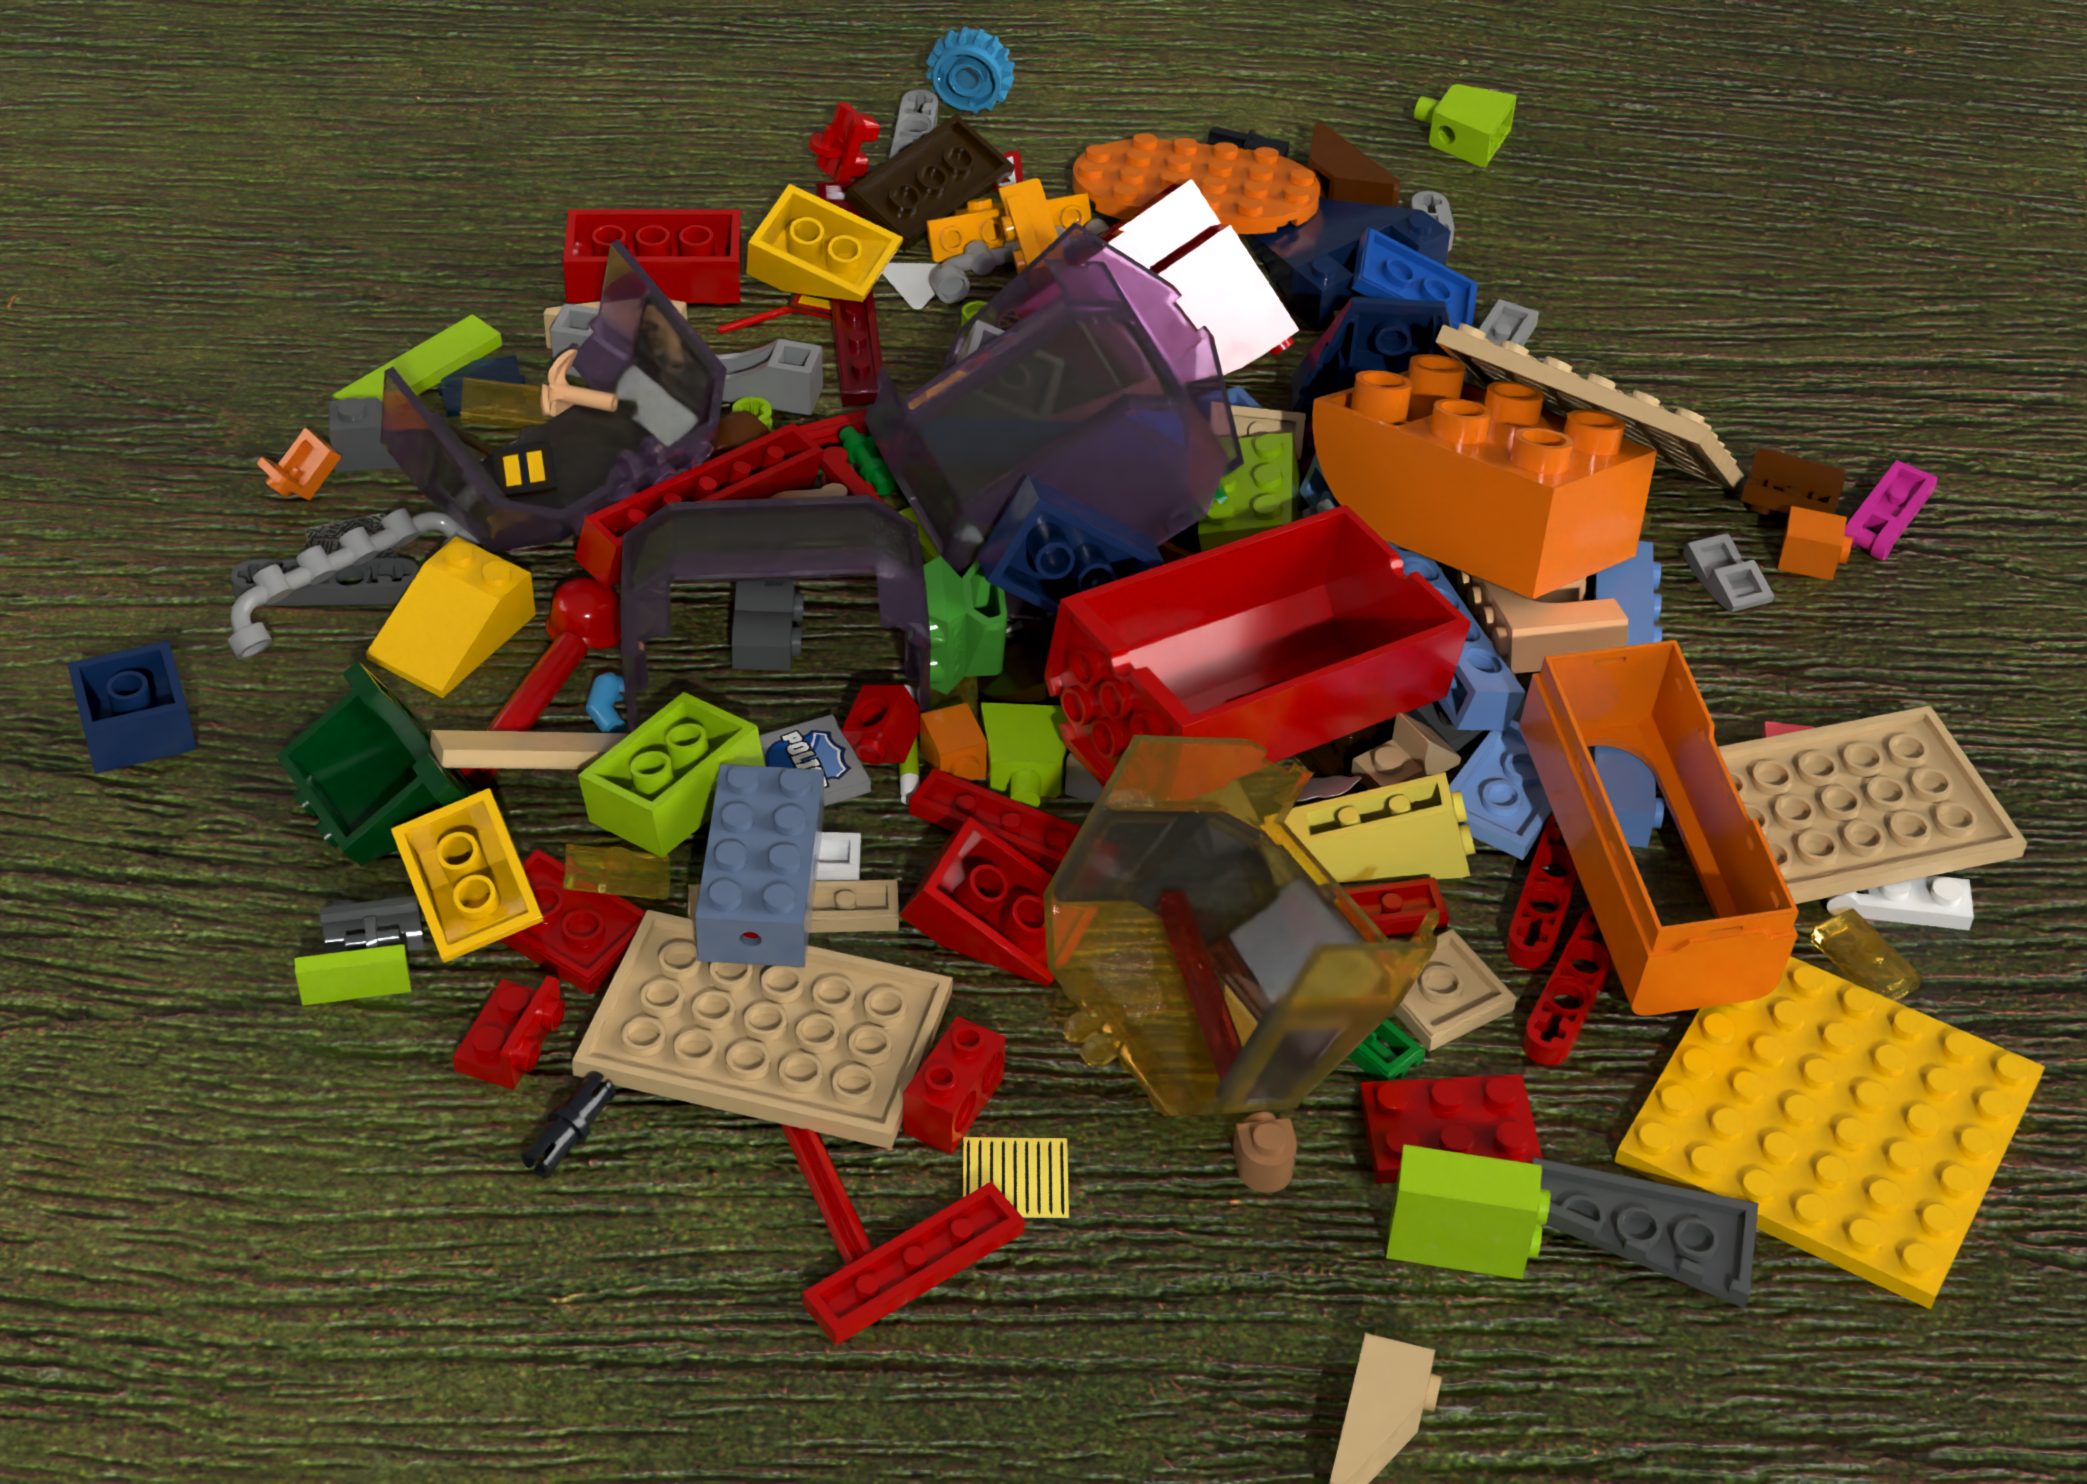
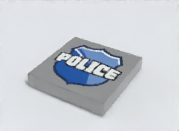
M833 714L760 735L765 767L824 770V806L871 792V780L851 745L841 733L842 729Z

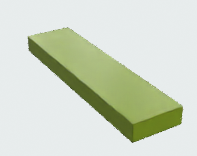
M471 314L332 395L333 400L377 398L395 409L501 347V333Z

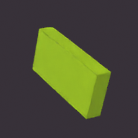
M404 944L294 958L295 975L302 1006L411 992L410 973Z

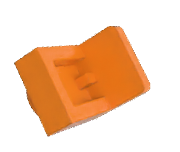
M305 427L278 464L263 456L260 457L256 464L269 475L265 482L272 489L285 497H289L293 492L310 501L342 456L317 433Z

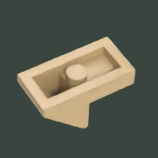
M1398 712L1395 718L1392 740L1353 758L1351 773L1354 776H1360L1361 779L1359 781L1368 790L1443 773L1459 765L1461 756L1430 727Z

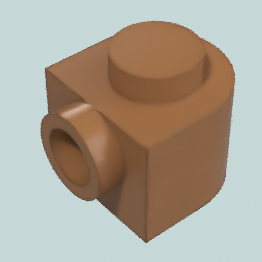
M1269 1112L1254 1113L1247 1117L1244 1123H1238L1235 1127L1233 1155L1239 1177L1246 1186L1258 1192L1271 1193L1285 1188L1293 1176L1297 1150V1140L1291 1118L1276 1119Z

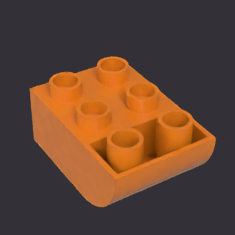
M1433 354L1412 356L1408 371L1398 374L1378 370L1361 371L1356 374L1354 387L1314 399L1312 412L1314 445L1327 485L1341 506L1346 504L1387 542L1531 599L1636 556L1657 450L1624 439L1625 423L1614 415L1595 410H1574L1567 414V418L1542 409L1544 394L1535 387L1522 383L1501 381L1490 383L1487 389L1463 381L1466 367L1462 362L1446 356Z

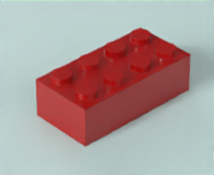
M568 209L563 255L567 303H590L637 296H650L686 303H712L716 305L740 303L742 275L741 209Z

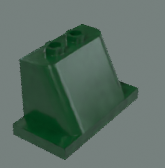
M356 661L342 673L353 690L280 751L276 758L298 787V790L293 793L294 798L307 813L313 817L317 814L321 821L315 827L322 837L335 849L339 846L344 853L363 866L399 850L391 828L464 799L474 793L455 768H443L430 748L431 736L410 708L359 661Z

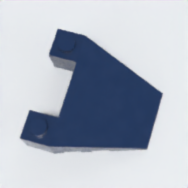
M1319 198L1317 212L1303 224L1295 226L1289 221L1287 225L1277 227V232L1243 234L1259 262L1266 263L1270 270L1269 278L1274 286L1279 285L1285 294L1284 302L1289 310L1314 330L1319 331L1331 325L1332 312L1342 310L1352 297L1353 289L1351 288L1354 274L1348 269L1355 267L1359 240L1367 227L1446 266L1451 231L1423 210Z
M1351 297L1293 372L1289 412L1306 413V427L1312 421L1314 399L1354 387L1356 374L1361 371L1378 370L1396 374L1408 371L1410 358L1420 354H1433L1452 358L1435 342L1442 325L1453 328L1445 301ZM1465 371L1463 381L1471 384L1468 373Z

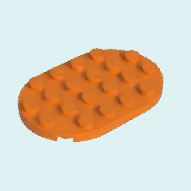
M1139 133L1134 135L1133 139L1088 146L1086 152L1077 158L1073 166L1072 188L1074 193H1088L1089 199L1095 205L1096 211L1122 220L1125 218L1134 219L1136 217L1134 212L1138 207L1178 179H1192L1220 223L1231 225L1236 234L1277 232V227L1285 226L1289 221L1298 226L1312 218L1319 207L1320 183L1315 173L1293 160L1279 156V152L1270 147L1243 150L1238 148L1237 145L1227 142L1208 145L1199 144L1191 138H1178L1173 141L1158 139L1155 135L1149 133Z

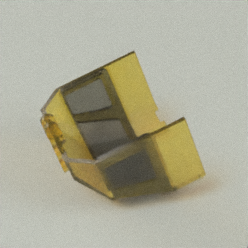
M1134 735L1043 893L1048 970L1062 986L1064 994L1081 1010V1012L1077 1011L1076 1014H1072L1063 1023L1062 1033L1070 1042H1086L1081 1046L1080 1056L1088 1066H1094L1095 1064L1097 1066H1105L1118 1057L1123 1069L1133 1076L1148 1095L1152 1106L1160 1111L1163 1116L1229 1114L1298 1108L1302 1100L1399 1007L1437 949V936L1433 935V930L1439 922L1440 911H1429L1409 942H1390L1284 823L1312 777L1313 772L1293 763L1289 771L1264 758L1267 754L1265 747L1249 739Z

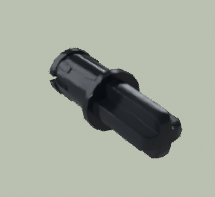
M1212 127L1207 139L1208 145L1227 142L1235 144L1243 150L1270 147L1276 149L1279 152V156L1285 158L1288 157L1290 145L1288 141L1257 135L1255 130H1249L1248 134L1220 127Z

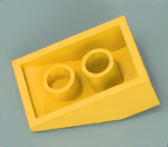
M789 184L748 242L746 274L783 292L863 302L902 244L903 237Z
M455 536L423 564L367 650V660L440 698H444L536 616L531 572Z
M490 788L391 828L443 963L544 921L518 852Z

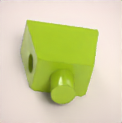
M1454 84L1451 85L1441 101L1420 96L1415 107L1414 119L1431 124L1429 143L1432 147L1476 166L1486 168L1512 128L1517 96Z
M981 702V730L988 742L987 782L990 791L1003 796H1010V799L1035 809L1040 805V797L1056 798L1061 795L1066 778V760L1071 752L1065 746L1059 724L1067 722L1062 706Z

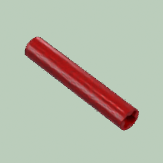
M560 633L485 731L528 732L587 655L588 649L585 642L574 633ZM460 768L461 773L468 781L479 786L488 785L500 770V768Z

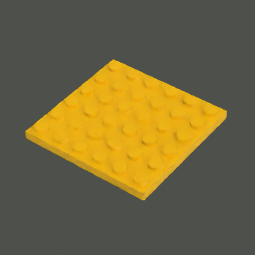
M1790 956L1778 986L1768 995L1756 1000L1699 1009L1618 1147L1614 1162L1661 1184L1758 1203L1756 1229L1923 1307L1931 1309L2035 1092L2045 1066Z

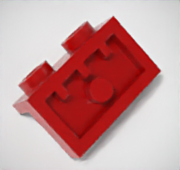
M547 975L538 990L502 979L452 1057L454 1071L514 1090L525 1071L530 1072L536 1066L541 1053V1045L550 1031L555 1032L562 1023L565 1014V1001L561 1000L559 979Z

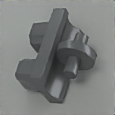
M404 892L389 894L383 900L356 903L352 899L334 901L331 906L320 908V920L326 954L404 944L406 951L424 949L417 895L409 896Z

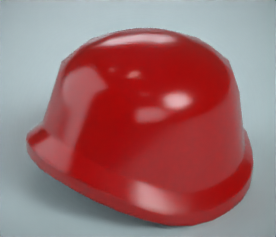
M579 577L565 582L555 591L552 598L551 611L546 618L545 629L548 638L552 642L560 633L571 632L579 636L585 642L587 648L606 649L619 644L627 637L630 629V620L627 608L618 597L613 586L604 588L593 577Z

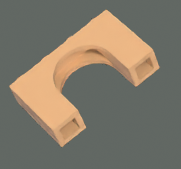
M1457 569L1456 582L1459 595H1465L1470 613L1478 617L1481 629L1486 636H1489L1492 645L1512 674L1541 671L1544 656L1627 646L1628 617L1615 598L1585 601L1586 577L1531 599Z

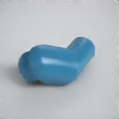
M612 672L603 673L595 678L585 709L602 733H624L626 723L613 706L615 702H620L624 699V696L619 692H628V684L622 676L615 675Z

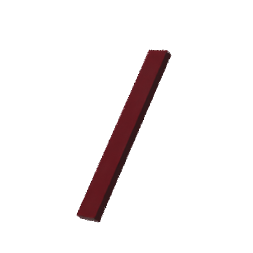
M858 181L816 183L817 197L863 218L862 214L844 199L847 189ZM871 289L863 302L829 298L842 406L886 404L887 391L873 290Z

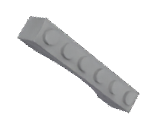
M564 303L550 329L553 363L562 353L570 349L578 351L567 373L576 377H586L734 403L743 397L755 396L766 399L771 404L772 409L812 415L823 389L822 346L777 339L763 347L742 353L720 355L694 353L670 347L650 339L622 323L607 310Z

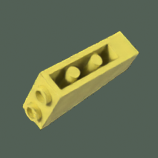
M1446 772L1264 815L1270 850L1281 885L1402 881L1433 877L1436 879H1453L1471 876L1466 856L1476 853L1469 824L1458 825L1459 822L1468 821L1461 790L1450 792Z

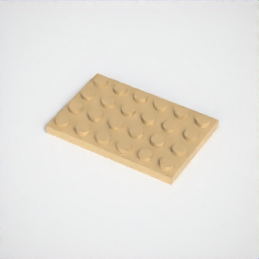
M1930 705L1718 747L1750 820L1757 818L1795 904L2023 857L2027 841Z
M647 910L572 1060L573 1076L584 1078L587 1073L593 1072L604 1077L601 1081L603 1083L609 1081L612 1085L801 1129L807 1128L814 1132L892 1149L903 1120V1092L926 1061L952 994L953 977L809 945L805 967L698 961L695 920Z

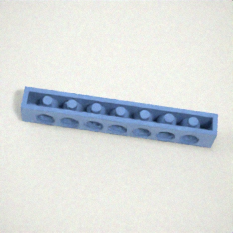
M1315 454L1299 492L1309 507L1315 506L1317 508V504L1325 499H1330L1335 507H1339L1341 505L1327 485L1317 454ZM1387 542L1400 555L1405 575L1409 576L1410 573L1419 572L1471 621L1446 698L1438 700L1441 707L1457 730L1506 731L1526 692L1433 559Z

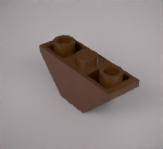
M1321 121L1314 124L1308 169L1315 173L1320 183V198L1397 207L1401 181Z

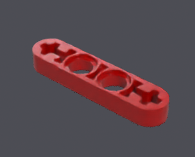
M1554 814L1548 818L1509 928L1506 943L1508 959L1524 969H1539L1550 962L1579 877L1568 849L1559 846L1562 834ZM1546 865H1558L1564 868L1568 874L1563 877H1554L1547 874L1542 868ZM1537 900L1547 901L1556 910L1551 913H1542L1533 909L1530 903ZM1530 929L1539 932L1538 940L1534 946L1526 945Z
M1588 908L1582 915L1527 1021L1522 1043L1523 1050L1531 1060L1538 1064L1547 1066L1557 1065L1567 1059L1614 967L1604 939H1602L1601 944L1594 941L1595 933H1598L1600 929L1591 908ZM1579 959L1589 960L1595 963L1599 970L1593 973L1581 972L1572 965V962ZM1558 995H1569L1577 999L1581 1006L1575 1009L1563 1008L1557 1005L1553 998ZM1550 1024L1558 1027L1556 1037H1553L1550 1042L1544 1041L1543 1039L1549 1031Z

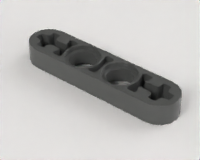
M373 558L362 565H351L339 570L316 585L308 584L294 590L289 596L274 604L265 603L261 606L398 604L418 574L419 567L414 561L407 558ZM254 559L239 563L231 572V582L235 598L237 599L244 592L256 586L252 578L260 570L270 565L278 564L283 574L300 567L296 559ZM356 577L362 579L360 583L345 586L339 584L346 578Z

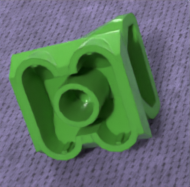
M941 555L922 565L921 638L926 686L947 695L964 677L1000 674L1003 671L1007 627V608L1004 590L986 581L978 559L973 562L963 578L955 572Z

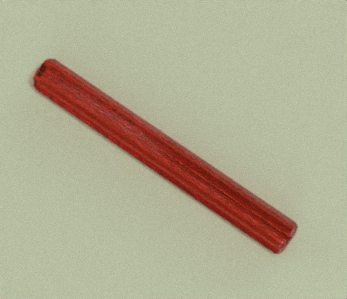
M1168 890L1161 895L1162 901L1158 904V909L1225 1094L1230 1098L1239 1095L1244 1098L1251 1094V1087L1255 1084V1078L1188 897L1181 890L1174 893Z

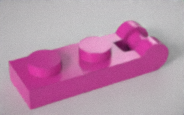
M1896 460L1847 523L1844 536L1853 537L1851 548H1855L1858 545L1871 551L1870 556L1885 561L1895 542L1934 492L1938 477ZM1869 527V528L1873 529L1874 531L1878 532L1879 534H1877V533H1875V532H1872V531L1868 530L1867 528Z

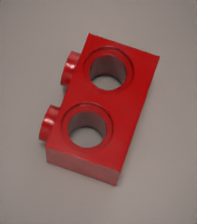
M957 1016L903 1092V1133L952 1155L1004 1079L1006 1037Z

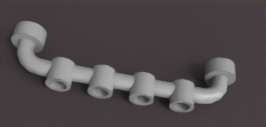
M1102 219L1089 221L1084 228V233L1069 235L1064 227L1055 226L1066 260L1073 256L1075 251L1081 250L1091 242L1098 246L1102 245L1098 237L1109 229L1106 222ZM1006 239L1004 247L989 249L984 241L975 240L965 247L964 254L944 261L932 279V286L940 300L952 304L961 301L967 296L970 290V282L964 271L973 270L978 275H986L997 265L1008 263L1015 265L1012 253L1017 251L1015 241L1008 242Z
M406 508L395 510L381 520L384 530L369 536L364 527H357L340 537L339 542L342 548L327 555L323 547L317 545L297 556L296 561L300 567L283 574L279 565L274 564L257 572L252 578L256 586L240 595L231 608L230 621L234 634L228 639V643L239 660L258 654L266 649L273 640L262 622L251 623L250 616L256 607L265 603L274 604L289 596L294 590L308 584L316 585L333 576L335 572L348 566L362 565L373 559L378 553L393 546H405L427 531L436 530L447 536L448 539L443 542L442 547L455 536L480 548H483L485 544L475 527L464 529L457 519L446 513L430 511L411 518Z

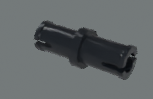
M593 1072L587 1073L582 1083L563 1106H555L548 1114L547 1126L530 1147L521 1154L522 1162L528 1169L543 1153L546 1154L544 1160L533 1172L534 1174L542 1178H550L555 1168L575 1144H582L590 1135L589 1126L616 1095L614 1087L608 1081L602 1090H599L592 1097V1092L604 1077Z

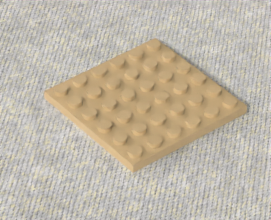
M1460 323L1457 330L1442 325L1435 342L1453 359L1462 362L1466 367L1465 371L1484 389L1490 381L1492 383L1501 381L1522 383L1542 391L1544 394L1542 409L1567 418V414L1574 410H1595L1614 415L1625 423L1624 439L1657 450L1655 461L1738 492L1745 476L1737 467V460L1730 457L1731 452L1724 449L1725 444L1717 440V434L1711 432L1712 427L1704 423L1705 418L1681 407H1678L1675 414L1671 413L1659 405L1660 400L1637 390H1633L1631 397L1627 396L1615 388L1616 383L1593 373H1589L1587 380L1583 379L1571 371L1572 366L1549 356L1545 357L1543 363L1539 362L1536 358L1528 355L1529 350L1508 340H1502L1501 345L1498 346L1485 338L1486 333L1467 324Z

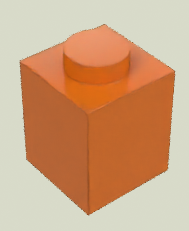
M1791 506L1782 539L1777 570L1833 581L1838 563L1847 564L1853 537L1844 536L1847 517Z
M967 702L920 714V750L930 771L935 768L968 782L987 778L988 742Z

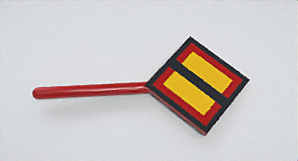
M792 293L786 306L721 325L717 328V332L725 334L792 312L832 319L830 299L828 297Z

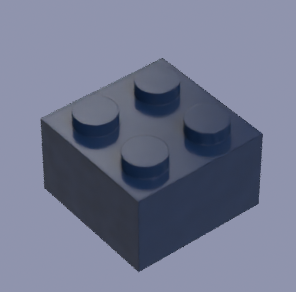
M169 640L67 663L95 774L197 750L186 700Z

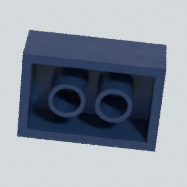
M1029 475L1022 483L977 555L987 582L1056 616L1060 599L1161 566L1165 562L1151 537Z

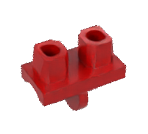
M838 102L831 125H826L824 133L812 134L808 147L817 154L815 163L819 165V169L832 177L834 182L850 181V178L865 177L869 162L868 156L860 149L861 143H873L876 141L880 126L871 115L857 113L849 103Z

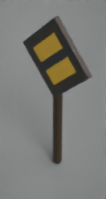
M434 416L428 418L430 425L493 459L498 499L557 490L550 441L495 450Z

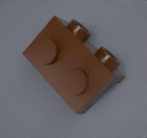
M1759 448L1740 501L1749 503V508L1752 511L1764 515H1776L1777 511L1789 514L1791 506L1835 514L1847 472L1834 466L1766 448Z

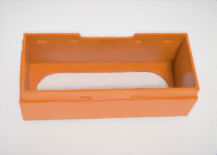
M1677 640L1544 656L1540 673L1532 674L1519 724V729L1631 1009L1640 1016L1664 1014L1762 998L1778 986L1798 937L1794 927L1799 913L1757 818L1750 820L1715 742L1714 722ZM1609 746L1618 748L1638 757L1650 768L1716 919L1661 926L1587 747Z

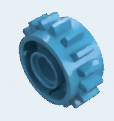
M963 27L962 31L957 33L951 29L947 32L944 40L941 38L937 39L933 50H931L926 63L930 66L926 77L933 80V93H938L943 99L944 104L957 108V111H973L974 114H978L979 110L984 108L991 111L996 101L1003 103L1015 78L1012 76L1015 62L1008 61L1010 50L1001 45L997 36L993 37L985 33L984 29L970 30L968 27ZM966 68L972 69L976 73L970 72Z

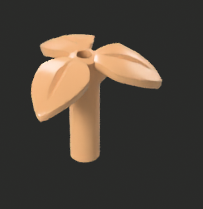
M570 349L562 353L549 369V386L542 383L540 395L541 413L543 418L551 415L556 420L563 422L577 421L580 419L576 405L615 412L619 401L618 395L569 385L565 376L578 352L576 349Z

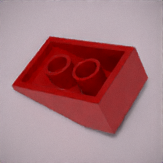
M969 816L944 843L899 916L942 947L1048 987L1053 982L1096 907Z

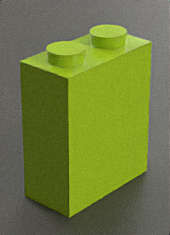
M1404 1144L1391 1209L1386 1259L1523 1280L1528 1257L1538 1259L1542 1238V1224L1546 1225L1549 1214L1551 1191L1541 1189L1542 1165Z

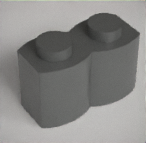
M737 576L732 630V669L791 671L792 656H801L802 627H794V622H803L804 593H795V578Z

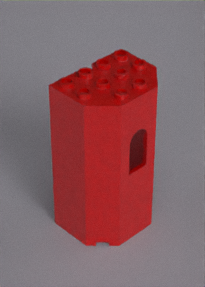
M1345 504L1060 599L1044 678L1050 697L1059 695L1062 710L1067 722L1059 724L1065 746L1123 809L1136 808L1146 804L1157 806L1167 804L1396 717L1398 712L1406 713L1446 698L1471 621L1419 572L1410 573L1409 576L1405 575L1400 555Z

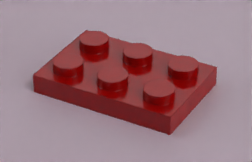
M1522 1074L1361 1082L1359 1100L1376 1184L1397 1183L1404 1144L1532 1164L1533 1157L1543 1159Z

